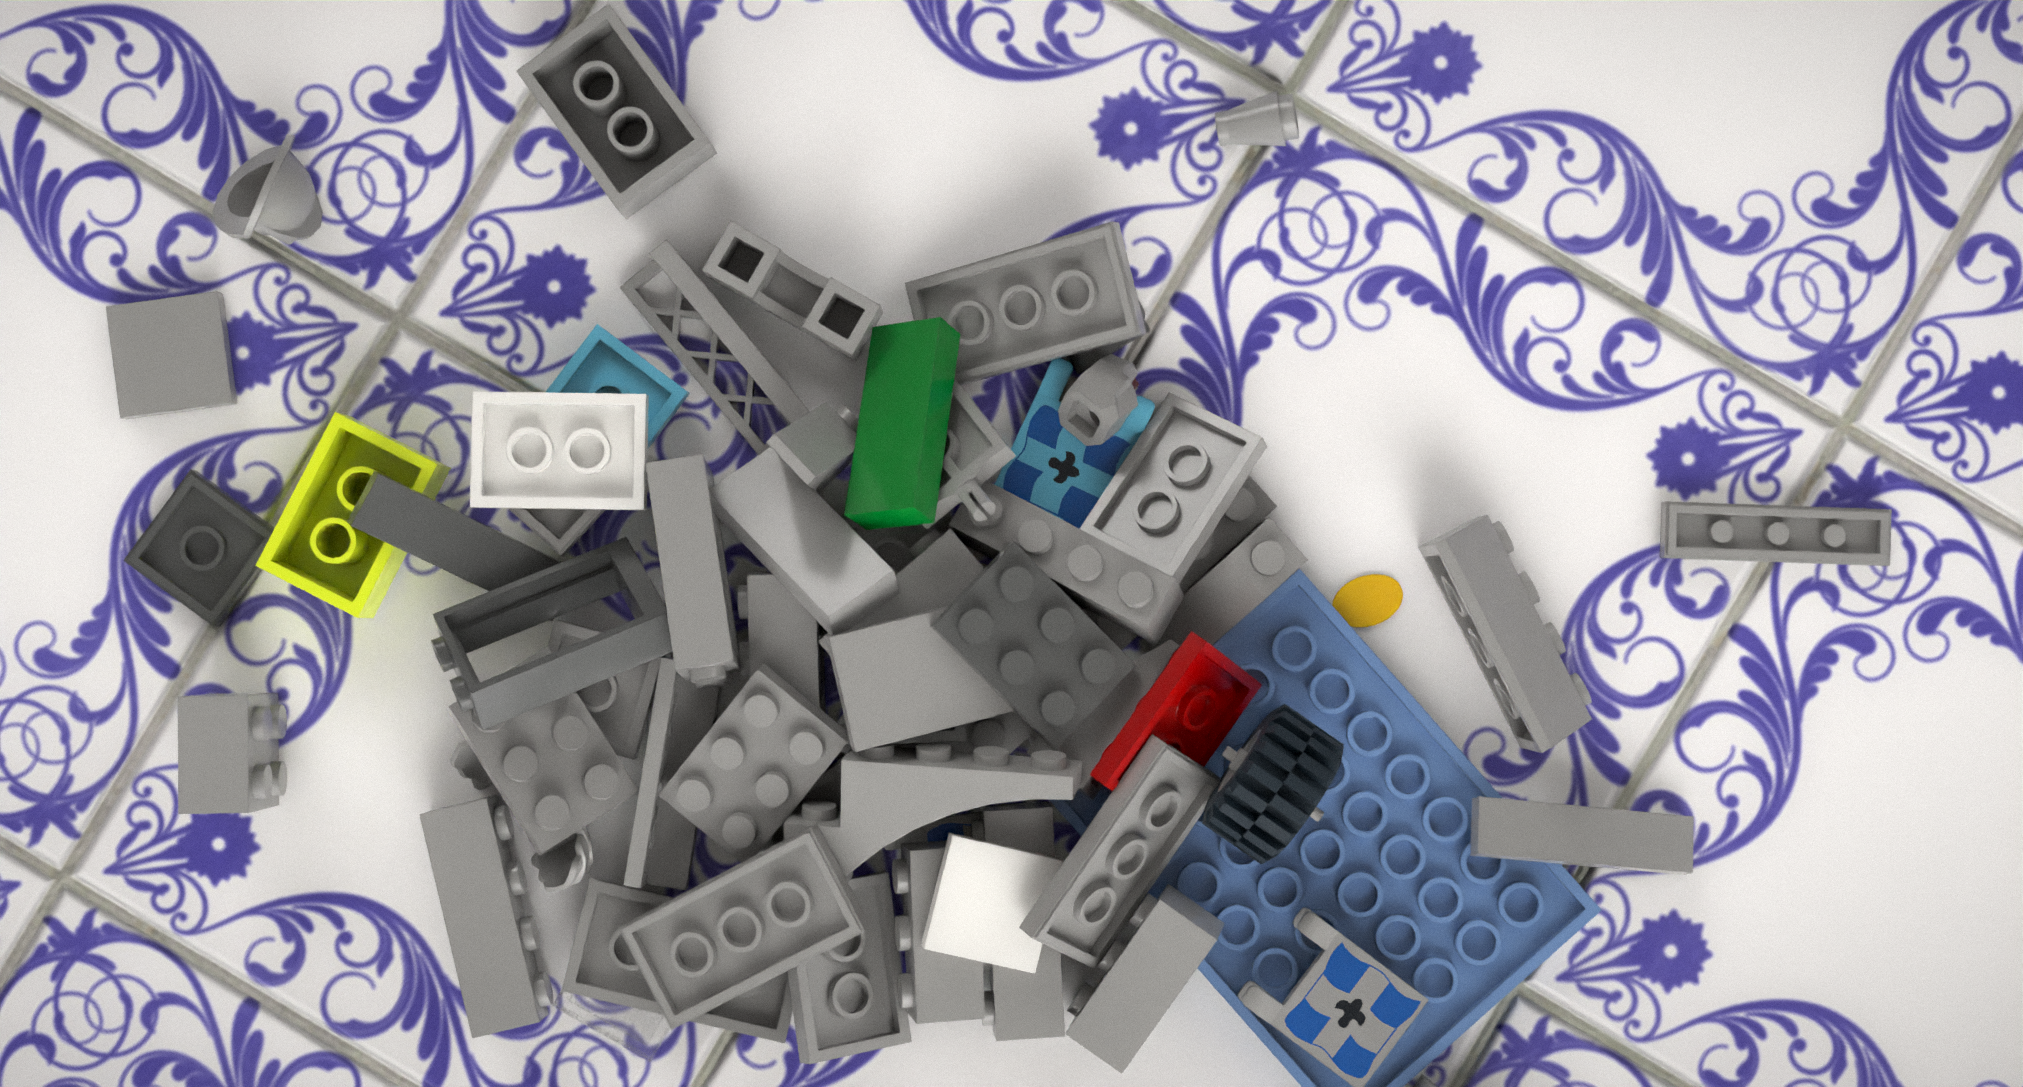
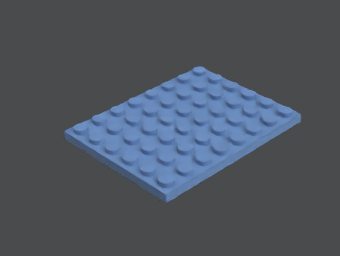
M1299 568L1263 602L1212 645L1260 682L1262 686L1204 767L1221 778L1230 763L1229 760L1222 756L1226 747L1229 746L1237 752L1261 721L1271 711L1285 704L1344 744L1340 767L1329 788L1316 806L1324 814L1318 822L1309 817L1295 837L1276 857L1264 864H1260L1203 825V812L1148 893L1158 899L1167 884H1169L1225 923L1218 940L1197 969L1301 1087H1353L1271 1024L1245 1007L1237 996L1243 985L1251 980L1282 1003L1323 949L1294 927L1293 919L1303 907L1309 908L1429 1000L1364 1086L1404 1087L1602 910L1562 864L1470 856L1472 799L1479 796L1502 798L1501 795ZM1103 785L1094 800L1078 790L1073 800L1049 801L1082 836L1112 793V790Z

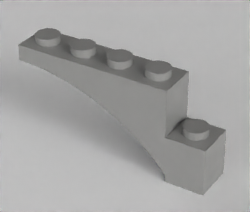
M940 742L920 743L916 746V749L894 747V744H885L858 752L853 751L851 748L841 760V809H837V805L830 801L816 800L803 803L784 822V840L818 824L847 882H849L853 877V870L880 849L919 827L951 814L990 804L1030 799L1073 800L1082 783V760H1069L1065 753L1053 750L1036 751L1031 754V757L1009 755L1007 749L997 746L978 747L973 750V753L951 751L950 745Z

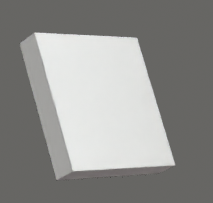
M949 833L921 946L931 951L1035 974L1043 943L1032 939L1019 926L1059 870L1063 860L1053 856Z

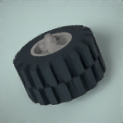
M1284 704L1276 708L1261 721L1237 752L1227 746L1222 753V756L1229 760L1230 763L1206 803L1203 825L1258 863L1264 864L1271 860L1290 843L1309 817L1317 822L1322 818L1324 812L1316 806L1329 788L1340 767L1344 744L1289 706Z

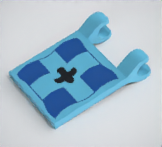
M1058 358L1051 361L1012 445L1011 450L1015 453L1016 457L1002 467L994 485L1080 529L1145 430L1155 409V404L1143 396H1136L1138 406L1130 412L1120 430L1102 445L1086 446L1060 425L1058 409L1061 402L1059 399L1072 374L1073 365L1064 359Z

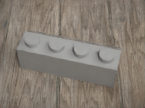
M1488 515L1479 516L1419 546L1418 548L1520 748L1543 753L1592 720L1585 707L1592 703L1590 694L1577 673L1569 675L1559 656L1566 652L1564 643L1551 622L1543 624L1534 604L1540 602L1538 592L1525 571L1520 574L1517 573L1508 555L1514 551V546L1502 523L1497 521L1492 524Z

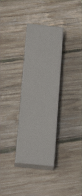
M1665 501L1661 502L1660 558L1890 566L1892 509Z
M1479 796L1472 799L1470 856L1687 875L1693 873L1694 817Z

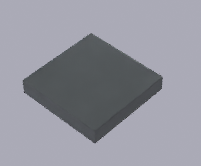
M190 469L123 561L213 627H220L262 569L255 565L274 527L201 473Z

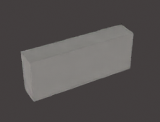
M772 447L709 489L715 515L830 635L848 631L900 593L894 570L814 489L809 487Z

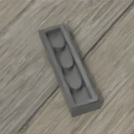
M375 470L347 521L351 526L487 591H492L561 563V561Z

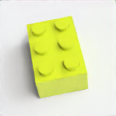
M335 412L255 566L356 618H374L407 552L347 523L374 470L435 500L451 467L351 416Z

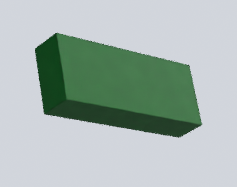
M941 317L872 327L844 513L845 516L865 530L935 523L961 335Z

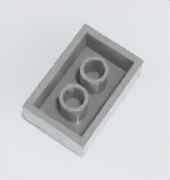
M607 4L516 71L611 202L626 219L717 154L709 139L610 4Z

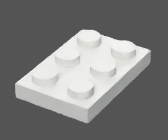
M472 391L470 507L647 511V472L645 463L648 462L649 396L647 394Z

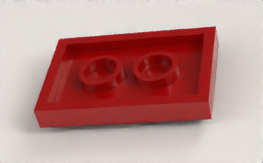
M1191 631L1182 645L1172 654L1169 663L1148 693L1140 699L1131 717L1114 741L1106 747L1101 759L1089 775L1113 791L1152 734L1205 766L1262 684L1210 643Z

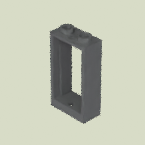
M627 537L433 614L440 637L431 640V644L443 672L454 669L457 677L449 681L462 712L470 709L474 710L483 730L672 652L666 606ZM617 592L622 594L635 618L632 621L483 682L479 681L466 655L469 652Z

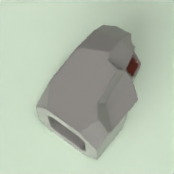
M1113 354L1106 355L1080 375L1065 393L1058 409L1060 425L1086 446L1102 445L1117 433L1131 411L1138 406L1136 390L1139 383L1135 378L1137 371L1134 364Z

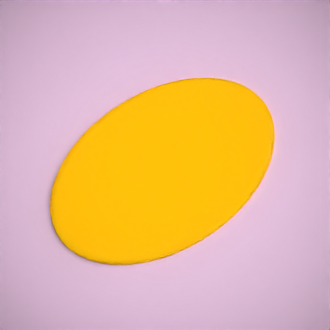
M1380 574L1364 575L1346 583L1335 595L1332 606L1351 627H1369L1387 620L1398 610L1403 600V591L1400 584L1389 576Z

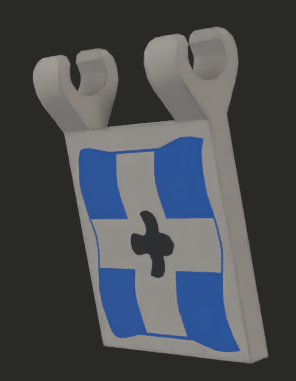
M1303 907L1294 917L1292 923L1302 934L1323 948L1282 1003L1251 980L1243 985L1237 996L1245 1007L1271 1024L1353 1087H1364L1429 1000L1309 908Z

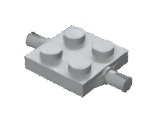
M954 378L935 523L961 502L965 504L976 521L988 519L979 507L978 502L992 516L996 506L988 498L981 486L1016 457L1015 453L956 378ZM935 523L922 524V525H923L926 529H929V528H930L933 524H935Z

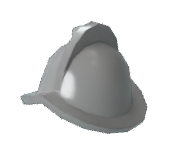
M287 134L282 145L266 149L247 160L228 178L217 195L213 209L215 224L221 231L232 238L248 239L251 238L253 231L262 235H270L290 245L296 240L311 237L321 227L323 211L312 179L306 168L291 152L295 135Z

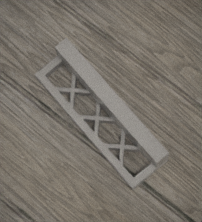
M666 239L649 253L653 260L619 288L754 451L760 455L771 446L768 443L764 444L751 428L753 404L776 406L790 424L810 411ZM662 270L676 286L674 309L650 307L638 292L641 287ZM684 296L696 311L682 310ZM659 316L673 317L672 332ZM681 318L700 319L709 325L712 329L710 353L687 351L679 342ZM719 339L733 355L718 353ZM694 359L709 360L708 375ZM717 361L740 363L748 372L746 396L722 394L715 385ZM755 382L768 398L754 397ZM730 402L745 403L744 419Z
M661 657L624 886L641 888L645 884L686 890L689 885L698 827L665 802L658 794L715 724L721 686L696 688V683H692L691 680L686 681L675 670L673 657Z

